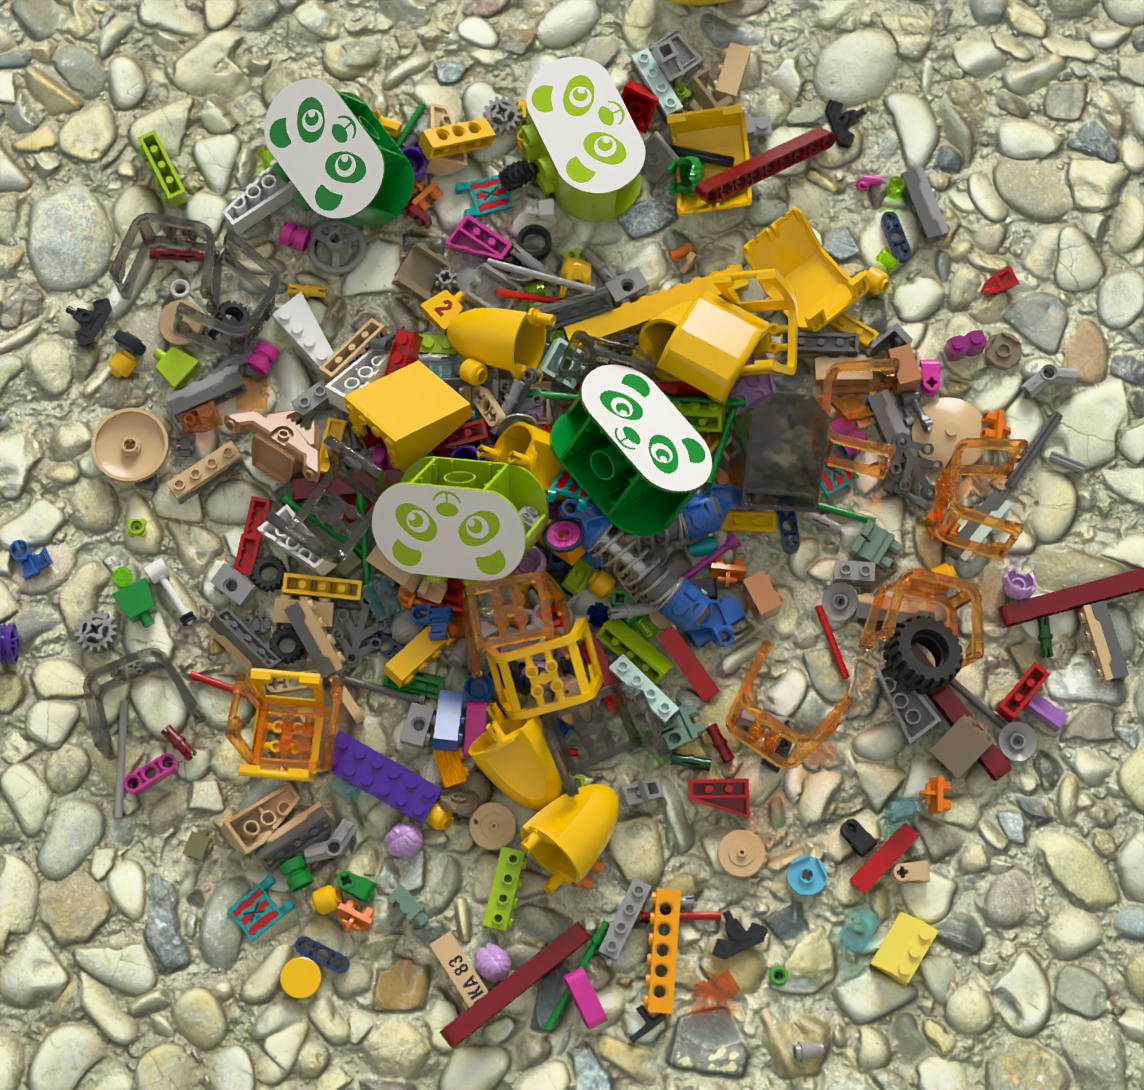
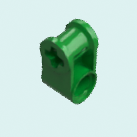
M621 589L614 591L610 598L612 608L621 607L628 603L630 605L636 604ZM616 597H622V603L620 601L616 603ZM645 615L633 616L631 619H620L631 627Z
M349 871L341 872L337 878L340 890L365 903L369 902L377 886L374 882ZM349 877L351 884L347 883L346 886H344L342 879L346 880V878Z

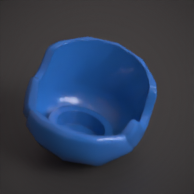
M476 672L466 679L463 688L465 696L470 701L484 702L491 697L495 686L489 674Z

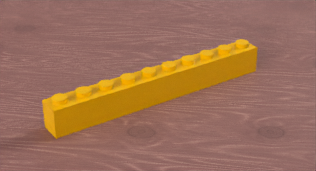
M731 264L725 270L719 272L718 270L708 273V276L691 279L689 283H679L674 285L672 289L666 291L662 289L650 297L642 296L636 302H626L614 310L585 318L580 322L569 323L564 327V334L568 343L578 349L589 348L603 343L609 338L610 340L616 338L620 333L625 335L626 332L630 333L639 330L661 312L677 304L694 300L704 291H710L725 299L726 297L713 284V274L742 272L744 270L741 264ZM747 279L733 280L734 286L732 288L736 294L748 290L749 282Z

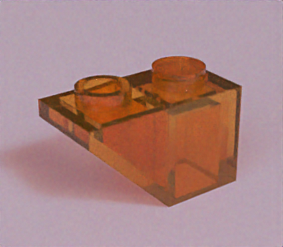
M213 401L178 415L185 434L207 432L223 425Z
M720 969L711 975L713 977L712 980L707 983L703 980L694 986L696 989L692 993L696 997L723 1003L738 994L741 989L729 970L723 972Z

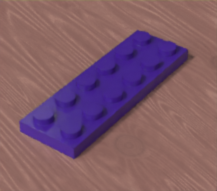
M340 730L319 763V766L422 825L443 791L442 788Z

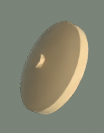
M957 398L936 399L922 407L926 416L933 422V425L930 426L932 431L924 432L920 419L916 415L915 423L911 427V441L922 444L930 443L934 446V452L930 455H925L919 450L918 457L932 461H942V472H958L974 465L982 456L987 445L986 441L980 439V432L982 429L987 428L986 423L982 422L980 412L968 402ZM928 445L925 447V451L927 453L930 451V447ZM938 462L934 464L935 469L939 468Z
M124 408L109 414L98 424L92 436L91 452L100 471L110 479L121 483H138L149 479L162 468L169 453V437L162 422L152 413L139 408Z

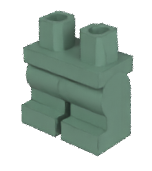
M869 519L852 545L849 555L862 562H875V569L880 567L888 571L893 560L885 556V554L889 551L897 556L902 548V544L894 539V534L875 525V522Z
M694 704L686 707L684 705L678 706L679 716L665 729L653 718L652 721L659 736L662 735L661 740L668 754L696 741L698 736L706 731L702 721L693 725L690 718L698 715Z
M402 884L386 898L393 908L397 904L400 906L402 914L406 916V920L410 924L415 922L422 929L430 921L424 913L425 907L421 903L417 904L416 899Z

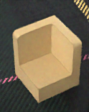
M424 576L417 591L418 596L440 605L448 585L446 582H429Z

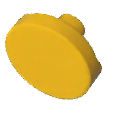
M305 957L294 958L287 962L280 975L283 990L289 996L296 999L312 997L319 989L322 980L321 971L317 964Z

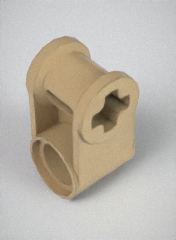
M928 861L897 864L891 869L890 878L897 884L930 882ZM900 870L905 875L901 877V875H897V871Z

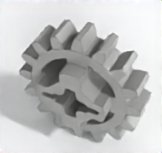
M505 95L502 96V99L496 96V101L489 100L490 106H484L486 112H483V117L486 118L495 134L500 131L501 136H503L505 131L511 134V129L517 130L516 124H522L520 120L523 118L522 108L517 100L513 102L511 96L508 100L505 98ZM501 111L503 112L505 119H503V116H501Z
M91 610V615L83 614L85 617L83 620L78 618L80 625H76L74 628L79 632H76L74 636L79 638L77 642L79 645L83 644L82 648L84 650L89 648L90 652L93 653L97 649L101 653L102 647L108 650V644L115 643L112 638L118 637V634L114 632L118 627L117 625H112L115 623V620L110 618L109 613L103 615V612L99 610L95 614ZM97 628L99 633L95 634L93 630Z

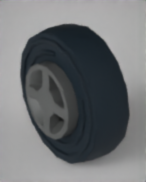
M118 330L113 337L120 347L132 354L136 353L142 356L147 349L139 338L129 332Z

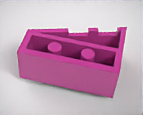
M469 214L465 215L445 243L449 250L485 260L491 258L504 262L505 256L509 258V255H512L510 252L514 247L512 243Z

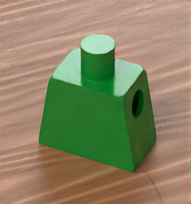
M146 577L112 594L132 623L140 620L144 628L154 624L151 614L157 611V607Z

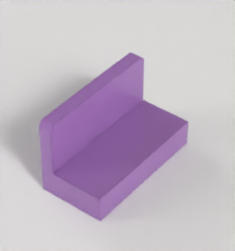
M1038 693L1033 695L1024 708L1025 711L1055 733L1062 727V724L1068 717L1067 714Z

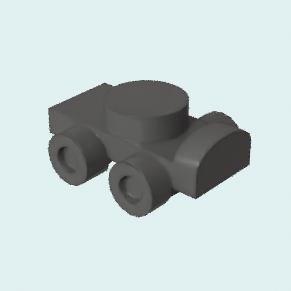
M181 430V433H176V441H180V443L175 444V452H179L178 456L190 457L191 452H195V445H192V442L196 441V434H193L192 430Z
M265 613L258 614V619H254V615H247L246 620L242 621L255 635V632L266 634L267 630L271 629L270 617H265Z

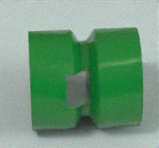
M302 855L291 858L279 866L283 877H288L286 883L291 893L299 891L314 882L310 871L305 870L307 864Z

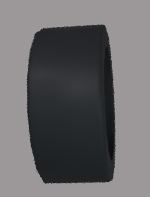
M531 224L519 231L516 244L538 261H542L551 252L552 238L550 232L545 227ZM531 234L542 236L545 240L544 248L538 252L527 251L523 246L525 237Z

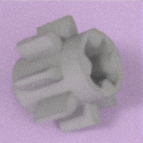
M450 268L448 270L441 269L439 275L435 274V279L438 280L435 282V286H440L441 292L444 290L452 292L451 288L457 286V281H455L457 274H452Z

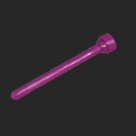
M731 533L726 537L727 540L724 541L725 543L679 578H692L729 549L736 550L739 548L741 543Z

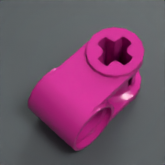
M920 360L919 367H921L923 372L921 391L926 397H934L938 393L940 386V360Z

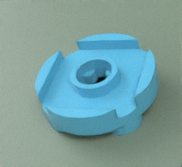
M802 855L795 858L787 869L786 878L788 885L800 896L817 894L826 883L827 870L821 860L810 855ZM804 870H806L807 873H812V876H810V881L802 879L801 876L803 875Z

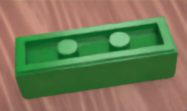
M418 671L410 684H404L399 688L385 674L383 686L417 695L422 693L427 695L426 697L439 700L440 690H443L445 677Z

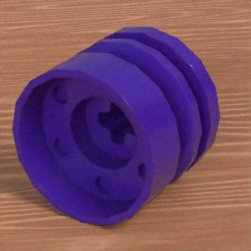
M1 623L0 662L2 665H6L7 662L9 664H16L20 649L16 624L9 623L6 627L4 623Z

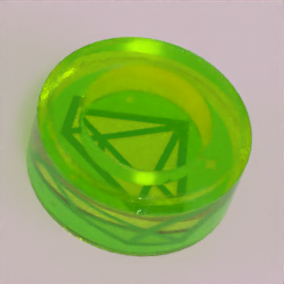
M126 567L117 568L113 573V581L119 587H127L133 581V574Z

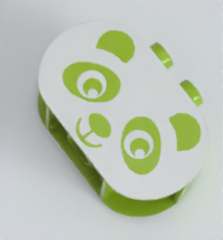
M583 57L561 58L542 67L534 75L527 89L526 126L521 127L525 141L521 143V147L529 164L537 161L541 172L537 174V180L543 194L553 193L558 205L567 214L582 221L604 222L622 215L635 203L641 190L642 180L640 171L645 161V145L610 74L599 63Z
M429 456L415 461L406 470L400 483L390 486L381 494L373 510L372 530L375 541L383 555L401 570L425 575V579L429 582H444L449 577L463 579L465 585L478 587L485 585L487 581H494L507 576L518 566L542 536L548 523L549 506L548 501H546L545 491L538 479L530 471L519 465ZM524 505L535 509L540 516L527 534L519 514Z

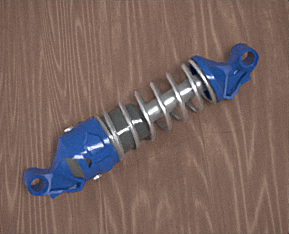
M736 483L728 486L713 484L706 491L698 490L673 524L664 532L652 536H637L625 532L620 542L627 546L634 538H637V552L634 548L631 551L639 556L640 541H642L645 548H649V551L652 552L655 542L657 544L660 543L663 547H667L669 542L676 541L681 543L683 538L688 541V539L691 540L704 535L707 537L713 536V532L721 530L730 508L734 507L741 511H749L753 507L755 495L751 490L738 488ZM748 497L751 502L745 504L741 501V498ZM646 539H651V548L647 544ZM599 545L595 553H597L603 547ZM585 551L579 559L598 569L603 567L605 556L602 553L597 557H592V551ZM550 552V567L555 570L564 568L567 562L564 560L559 563L554 562L552 558L557 555ZM610 555L607 563L612 560V555Z
M567 499L560 504L558 513L561 518L578 520L581 525L584 537L581 548L587 552L592 551V557H597L604 551H607L608 553L603 562L604 567H608L618 560L619 563L615 569V576H621L630 570L627 586L637 583L639 587L638 595H645L650 599V605H657L656 610L672 622L671 626L674 629L679 628L682 632L709 629L712 634L713 643L718 647H725L734 641L735 635L730 625L733 619L724 613V609L718 600L710 599L706 596L707 592L704 589L699 590L697 586H694L685 577H677L671 572L672 567H662L659 564L661 557L657 558L650 565L646 564L643 559L649 552V548H646L639 556L634 554L631 550L637 543V538H634L627 546L622 544L620 539L625 532L621 530L615 537L610 534L609 530L613 524L596 504H593L590 500L584 512L577 510L578 500ZM565 505L572 507V514L565 511ZM599 545L603 547L601 550L595 553ZM610 555H612L614 558L607 563ZM622 564H623L624 566H626L625 569H623L621 572H619V570H620ZM634 574L638 576L635 580L630 582ZM721 633H724L727 636L726 642L721 641Z

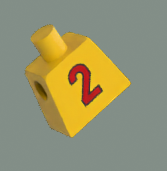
M444 290L420 305L421 312L443 335H447V327L450 321L464 312L461 304L467 299L461 298L463 294L461 290L454 296L447 290Z

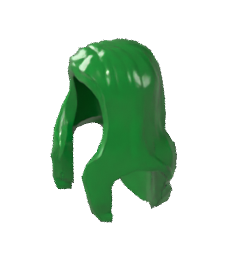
M693 156L674 160L668 166V171L670 175H673L677 167H679L681 183L672 182L669 187V195L674 196L675 193H681L695 197V187L703 181L704 165L700 162L699 158Z

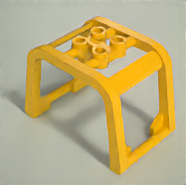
M775 268L713 274V284L722 292L726 299L749 313L788 310V325L771 323V329L760 340L761 344L758 343L752 352L754 356L760 357L764 353L779 355L782 351H788L787 365H783L774 359L756 360L753 365H744L737 379L741 376L766 374L794 375L797 368L798 306L795 294L779 271ZM757 278L759 283L774 285L784 298L741 302V299L732 288L734 286L733 280ZM788 332V343L779 344L776 341H772L770 336L779 337L782 333Z
M586 617L575 619L571 632L565 636L513 651L499 653L495 648L494 642L483 645L501 709L511 720L531 718L578 705L596 697L604 678ZM579 639L585 640L591 661L588 664L590 683H588L577 645V640ZM567 645L581 693L565 698L562 690L563 681L559 678L557 672L558 663L553 658L551 650ZM543 652L546 660V671L538 674V667L533 663L531 655ZM524 658L526 664L525 674L530 679L531 694L537 702V706L527 709H521L508 665L509 661ZM496 663L499 664V668H500V671H501V675H502V678H503L505 687H503V684H502V681H501V677H500V674H499L498 667H497V664H496ZM551 681L550 687L555 692L557 700L545 703L543 697L544 687L542 684H547Z
M252 668L250 678L257 697L250 763L249 765H239V776L315 782L318 772L325 712V695L321 674ZM272 678L299 680L300 686L313 689L315 699L266 695L264 684L272 683ZM269 706L316 710L314 726H304L301 722L288 724L280 720L274 723L264 722L265 708ZM263 730L274 731L278 735L282 734V743L279 740L261 742ZM292 733L296 736H302L304 733L313 734L312 746L301 745L297 741L292 742ZM260 750H271L274 754L289 752L295 756H299L301 753L311 754L309 769L259 765Z

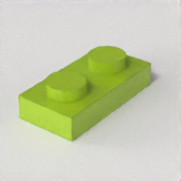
M420 334L423 337L420 355L432 352V354L456 356L457 352L449 343L447 335Z
M578 559L569 570L561 585L573 595H579L595 568Z

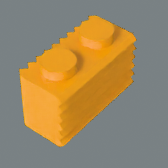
M461 747L457 749V752L433 750L444 789L468 783L467 778L470 777L467 766L463 767L461 759H464Z

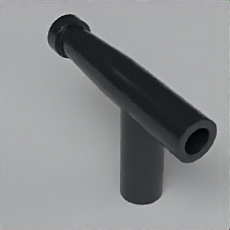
M643 1005L636 1008L646 1024L632 1036H629L631 1042L634 1044L636 1040L666 1019L664 1015L659 1013L652 1018Z

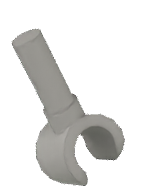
M904 407L905 418L903 423L905 428H911L912 424L915 423V417L910 414L908 407Z

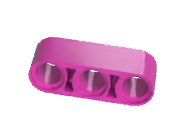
M467 701L464 758H472L468 753L469 747L479 735L486 732L487 711L485 708L487 707V702Z
M171 753L162 754L128 775L124 780V787L130 794L139 795L174 774L179 768V762ZM172 759L174 761L173 765L170 768H165L164 763ZM150 770H156L155 777L147 778V773ZM138 780V787L130 789V783Z
M580 967L563 976L567 989L588 1030L607 1021V1016L584 969Z

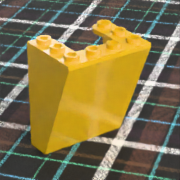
M419 360L344 396L345 408L349 412L348 418L353 425L352 430L357 436L365 437L368 434L366 425L369 426L376 437L380 436L384 439L388 448L387 453L391 458V465L404 473L415 461L424 458L473 416L471 404Z

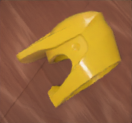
M569 256L562 265L561 278L572 281L578 279L581 283L590 285L591 263ZM560 285L559 298H564L567 287Z

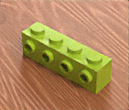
M153 130L138 137L141 144L138 147L142 157H147L146 165L150 172L154 171L156 177H153L158 188L162 187L164 192L161 195L165 203L169 202L173 208L189 201L186 191L156 131Z
M672 401L676 409L689 423L695 426L697 431L722 432L725 424V406H720L717 403L700 405L698 402L681 404L679 401Z
M620 618L605 622L595 636L619 657L624 654L656 686L666 678L674 667L670 660Z
M501 847L482 924L483 928L503 933L507 932V928H512L514 917H511L512 909H516L519 899L515 895L517 889L521 890L523 878L520 875L522 869L526 870L528 858H525V852Z

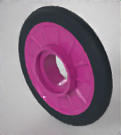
M561 518L554 520L546 526L542 533L544 545L551 551L558 553L573 551L584 541L580 523L572 519ZM561 533L569 534L566 538L559 537Z

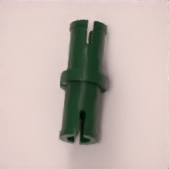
M1044 617L1037 618L1039 632L1037 640L1040 641L1041 657H1053V634L1050 632L1049 617H1045V619Z
M672 752L670 765L688 767L689 770L695 768L710 772L712 759L695 757L694 754L689 756Z

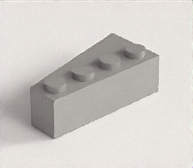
M885 663L876 669V676L907 744L910 746L938 725L941 719L921 694H916V691L910 692L906 690L905 686L901 687L898 685V681L890 676L891 672L886 669Z

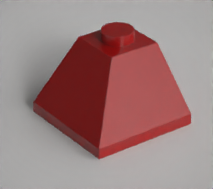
M630 80L624 86L621 98L637 130L646 134L659 99L648 87Z

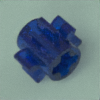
M600 602L590 605L586 612V615H589L590 618L588 623L601 627L602 624L609 620L608 616L611 615L607 613L609 607L604 606V603Z

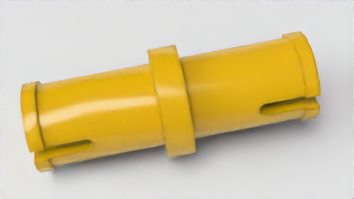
M289 283L288 295H297L299 292H302L305 298H309V296L326 298L327 286L310 285V283H306V285Z

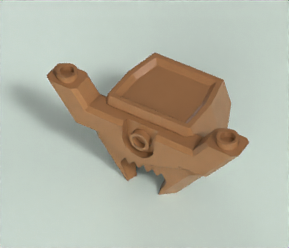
M298 410L265 414L263 416L256 411L225 415L224 424L228 430L235 431L236 433L247 431L254 433L251 446L253 466L286 487L291 485L293 480L302 479L304 476L307 480L318 483L320 476L319 427L314 420L309 430H306L305 427L301 428L300 424L296 425V421L294 422V419L299 416Z

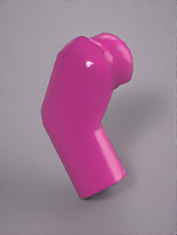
M864 175L856 183V188L858 191L863 192L871 185L881 186L882 177Z

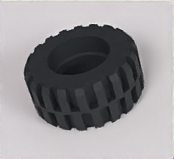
M924 615L912 616L903 621L889 635L884 644L883 659L887 661L885 663L886 669L890 670V676L898 681V685L901 687L905 686L906 690L910 692L916 691V694L923 695L926 692L929 695L942 690L960 672L961 663H963V655H961L963 652L962 646L958 644L959 639L957 635L954 636L953 630L950 627L947 628L944 622L941 620L936 621L934 617L930 616L927 618ZM911 643H917L927 648L934 657L935 667H929L919 662L911 650Z

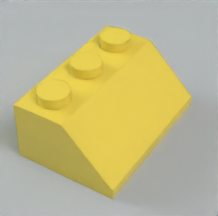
M900 912L870 964L903 985H906L922 961L938 930L920 919Z

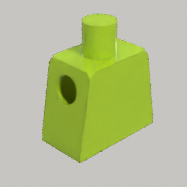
M172 347L167 353L158 348L153 354V357L159 361L155 365L157 372L174 391L181 390L201 368L197 359L175 347Z

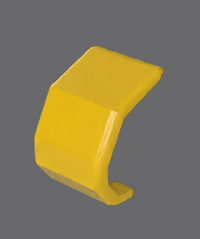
M742 104L667 115V123L670 125L673 145L732 156L735 159L733 167L750 159ZM702 162L705 168L703 181L730 167ZM677 167V183H681L679 167ZM752 185L714 204H708L696 196L691 197L686 194L677 193V212L681 216L744 207L752 204Z
M794 206L784 214V219L781 216L770 225L771 229L767 227L755 236L756 241L751 239L743 246L742 254L752 271L775 268L779 271L795 294L798 306V327L804 332H816L865 295L869 289L867 274L862 271L853 278L849 277L822 248L803 211ZM760 283L766 295L771 299L784 298L774 285ZM781 310L788 318V310Z
M704 291L693 300L676 326L663 350L656 370L672 379L676 377L706 393L707 397L725 406L738 375L758 342L771 329V324L710 291Z

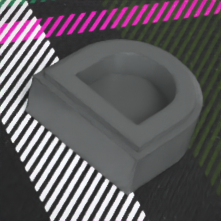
M155 474L147 480L135 483V485L154 492L158 483V477Z

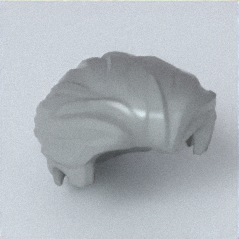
M405 609L399 612L391 624L392 639L399 645L406 646L425 629V625L418 626L415 624L411 617L412 609Z

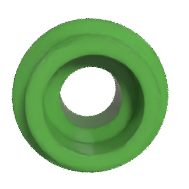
M774 966L769 971L768 978L774 986H783L787 983L789 974L784 967ZM775 973H781L782 979L777 980Z

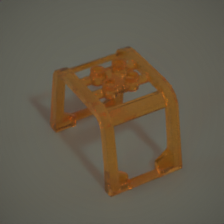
M898 358L837 362L829 367L825 375L823 391L821 394H818L817 402L815 403V453L822 463L879 479L886 478L896 452V445L863 440L834 432L830 425L831 398L833 395L875 394L886 389L891 393L894 377L897 376L900 367V360ZM881 371L887 376L885 382L835 385L839 372ZM835 443L885 456L883 462L877 461L865 464L833 457L830 454Z
M965 438L958 442L953 450L952 457L940 471L936 480L933 528L940 540L997 561H1002L1023 532L1024 524L964 507L959 501L960 475L1008 479L1014 471V465L1018 458H1022L1028 450L1027 440ZM967 448L1005 450L1010 454V458L1005 466L961 465L962 453ZM944 508H948L947 512L943 516ZM962 517L1011 535L1005 543L996 542L987 545L951 534L950 532L959 518Z
M921 568L909 569L903 572L898 579L883 585L876 591L858 644L860 649L869 651L876 646V642L880 639L888 640L894 636L898 613L904 595L943 606L947 612V628L950 627L953 630L954 636L957 635V637V610L971 602L972 635L966 649L963 663H961V669L984 657L982 596L980 591L973 583L963 579ZM912 578L910 586H907L908 580ZM949 587L961 589L960 592L949 598L941 595L943 592H948ZM894 592L882 629L875 633L876 623L885 594Z
M543 572L526 573L473 584L463 590L462 620L472 678L483 676L480 654L487 649L536 639H556L564 636L558 629L554 628L548 592L554 599L558 616H562L565 635L571 632L572 626L566 594L549 574ZM536 583L544 628L527 630L526 623L528 617L524 611L523 604L525 599L520 591V585ZM512 587V604L505 605L500 589ZM492 591L491 605L495 610L494 623L498 628L499 636L483 640L476 595ZM514 616L519 632L507 634L506 627L508 621L506 617ZM568 646L559 647L565 658L571 659Z
M764 640L751 662L726 716V727L733 737L775 766L791 770L797 768L836 731L854 703V699L845 694L835 708L809 734L801 735L755 705L749 698V690L763 666L762 664L774 646L770 641ZM744 709L756 718L747 733L737 726V722ZM766 726L770 727V728L772 729V731L770 732V731H769L768 729H766L765 727H766ZM783 737L795 744L787 759L774 752ZM760 738L762 741H764V744L759 742L758 739Z
M237 672L225 736L250 765H259L264 769L276 770L293 768L310 770L311 772L329 771L333 768L335 735L338 716L341 714L343 706L344 679L332 678L330 700L333 702L331 707L280 705L264 701L252 684L247 672ZM241 694L247 696L256 709L259 710L252 750L242 737V721L237 716ZM270 714L286 715L285 722L281 725L282 737L278 742L279 759L263 758ZM294 716L305 717V723L300 727L302 733L295 731L293 725ZM313 717L329 718L328 721H325L323 733L324 751L322 761H306L307 756L312 752L310 741L311 737L315 734L312 725ZM291 743L298 747L300 752L298 760L287 759V755L292 752Z

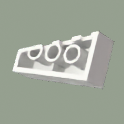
M275 159L270 162V166L266 170H263L258 175L259 177L253 184L250 183L246 187V191L241 196L238 195L223 211L227 224L237 236L294 199L293 194L297 192V189L292 181L286 183L275 173L272 167L276 163Z
M299 292L273 313L272 317L274 323L320 372L319 367L334 353L302 292Z
M370 349L325 386L329 403L349 414L345 408L344 396L384 377L390 353L385 354L376 349Z
M285 505L257 528L265 539L321 577L337 566V563L288 505Z

